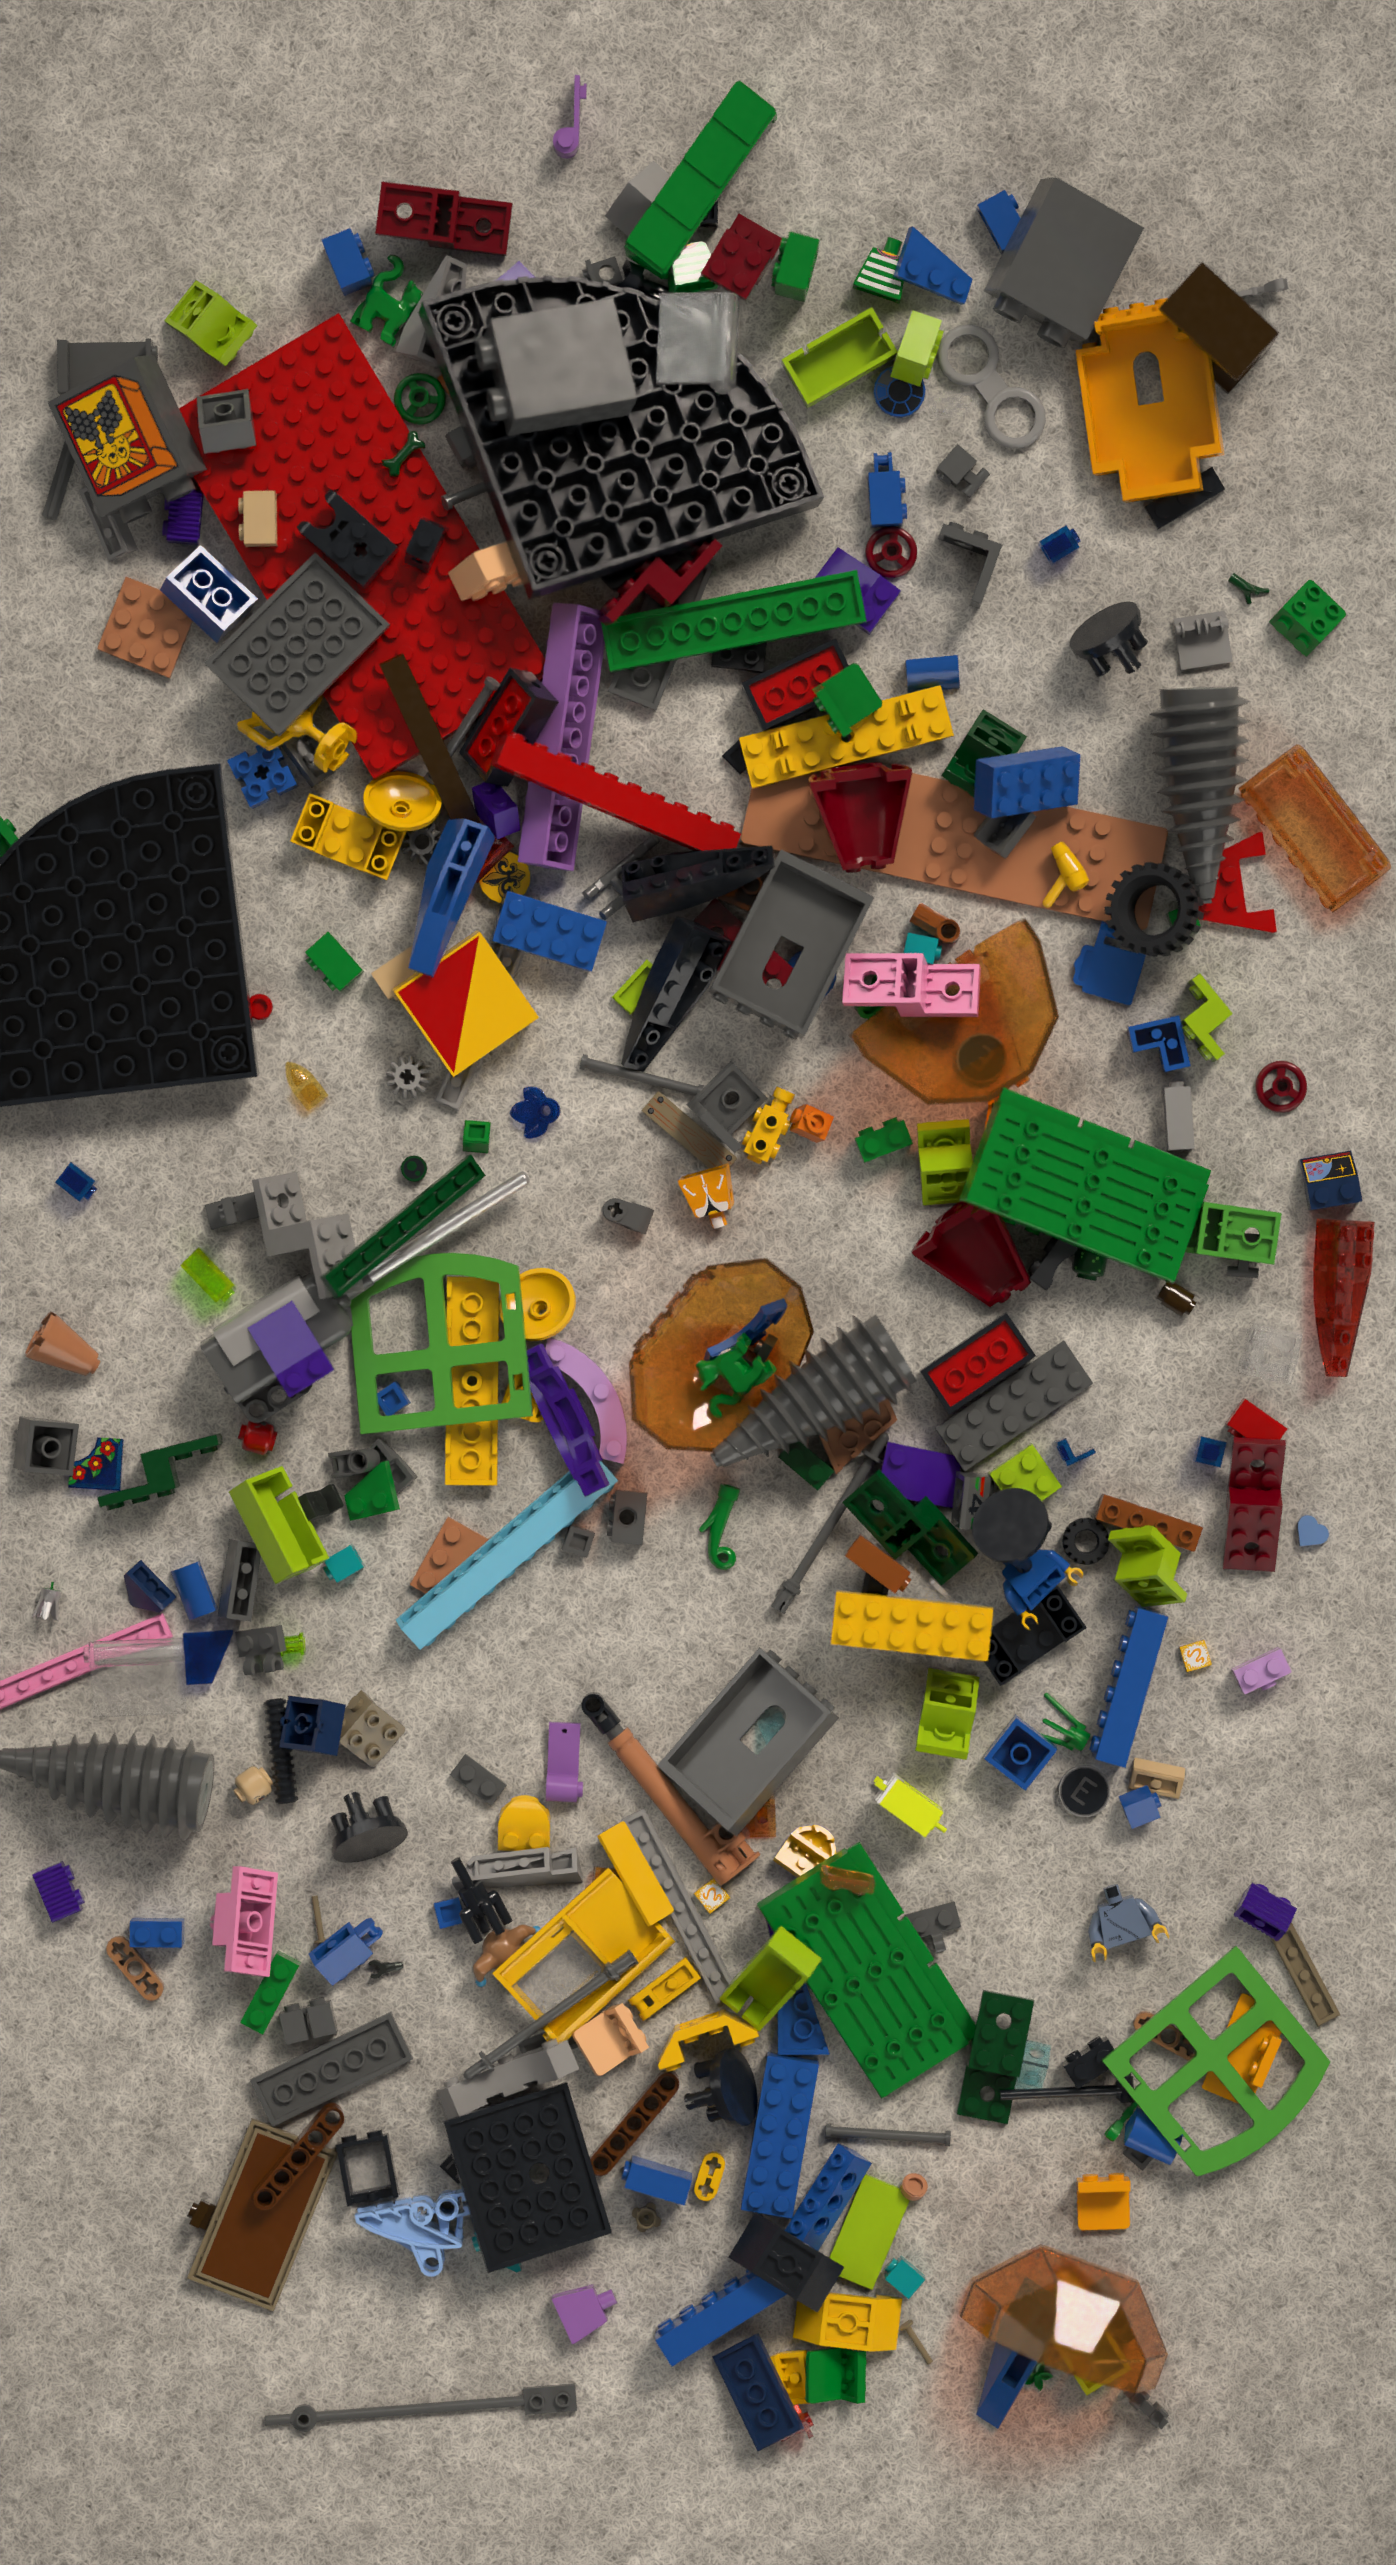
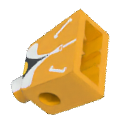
M729 1163L682 1176L678 1180V1184L695 1217L700 1218L709 1215L713 1229L727 1225L724 1211L731 1209L734 1205Z

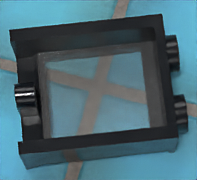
M382 2130L367 2132V2137L357 2139L356 2134L341 2137L342 2142H338L336 2148L347 2207L364 2201L373 2202L380 2198L399 2197L400 2191L389 2133L383 2134Z

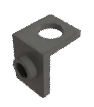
M615 256L592 264L590 259L585 261L586 269L582 270L584 278H588V281L610 282V285L623 281ZM604 265H610L615 271L614 277L610 280H604L599 275V270Z

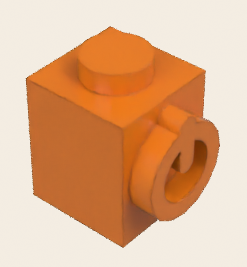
M805 1104L795 1108L790 1117L792 1124L789 1130L816 1143L825 1141L834 1116Z

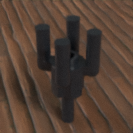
M455 1858L451 1861V1864L464 1887L458 1892L465 1905V1908L459 1912V1917L473 1943L481 1942L483 1940L481 1934L491 1929L484 1917L485 1915L495 1935L502 1934L505 1931L503 1925H507L513 1920L499 1893L495 1890L487 1893L481 1881L473 1882L461 1858Z

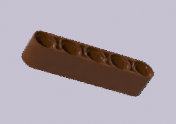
M661 2071L593 2151L590 2160L595 2175L604 2176L608 2174L679 2089V2077L676 2072ZM664 2077H672L675 2080V2085L670 2089L663 2088L660 2082ZM647 2097H655L659 2102L657 2107L653 2109L647 2108L644 2105V2100ZM636 2116L640 2118L642 2124L639 2128H630L627 2125L628 2119ZM620 2136L625 2140V2144L622 2148H614L610 2143L611 2139ZM603 2156L608 2160V2165L605 2168H597L594 2165V2159Z
M328 2103L323 2106L255 2186L253 2201L258 2209L263 2211L272 2209L342 2127L345 2118L343 2110L338 2104ZM330 2111H336L339 2113V2118L336 2122H328L325 2119L326 2114ZM313 2131H319L323 2136L319 2142H311L308 2139L309 2134ZM296 2151H302L306 2154V2157L302 2162H295L291 2159L292 2154ZM279 2171H285L289 2174V2177L285 2182H278L274 2179L275 2174ZM260 2192H270L272 2194L271 2199L268 2202L259 2201L257 2196Z

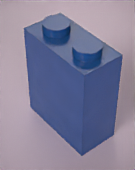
M632 2155L631 2162L625 2161L621 2180H625L624 2188L685 2206L692 2183V2173Z

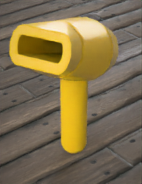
M1059 842L1051 847L1061 874L1043 899L1042 903L1046 908H1050L1066 885L1071 891H1078L1083 889L1089 882L1084 867L1065 842Z

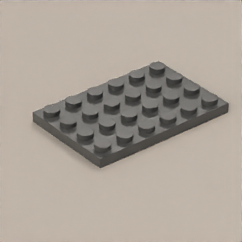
M314 553L204 664L280 737L390 627V624L318 554Z

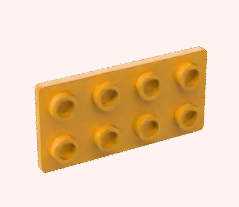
M1245 1993L1240 1994L1226 2029L1254 2005L1255 2001L1252 1996ZM1271 2020L1265 2022L1227 2056L1230 2064L1254 2093H1256L1258 2087L1262 2088L1282 2041L1280 2038L1281 2032ZM1212 2071L1207 2072L1202 2088L1239 2104Z

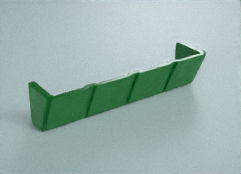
M740 80L736 81L627 238L624 246L626 256L660 279L667 280L669 277L668 271L770 123L776 122V109Z

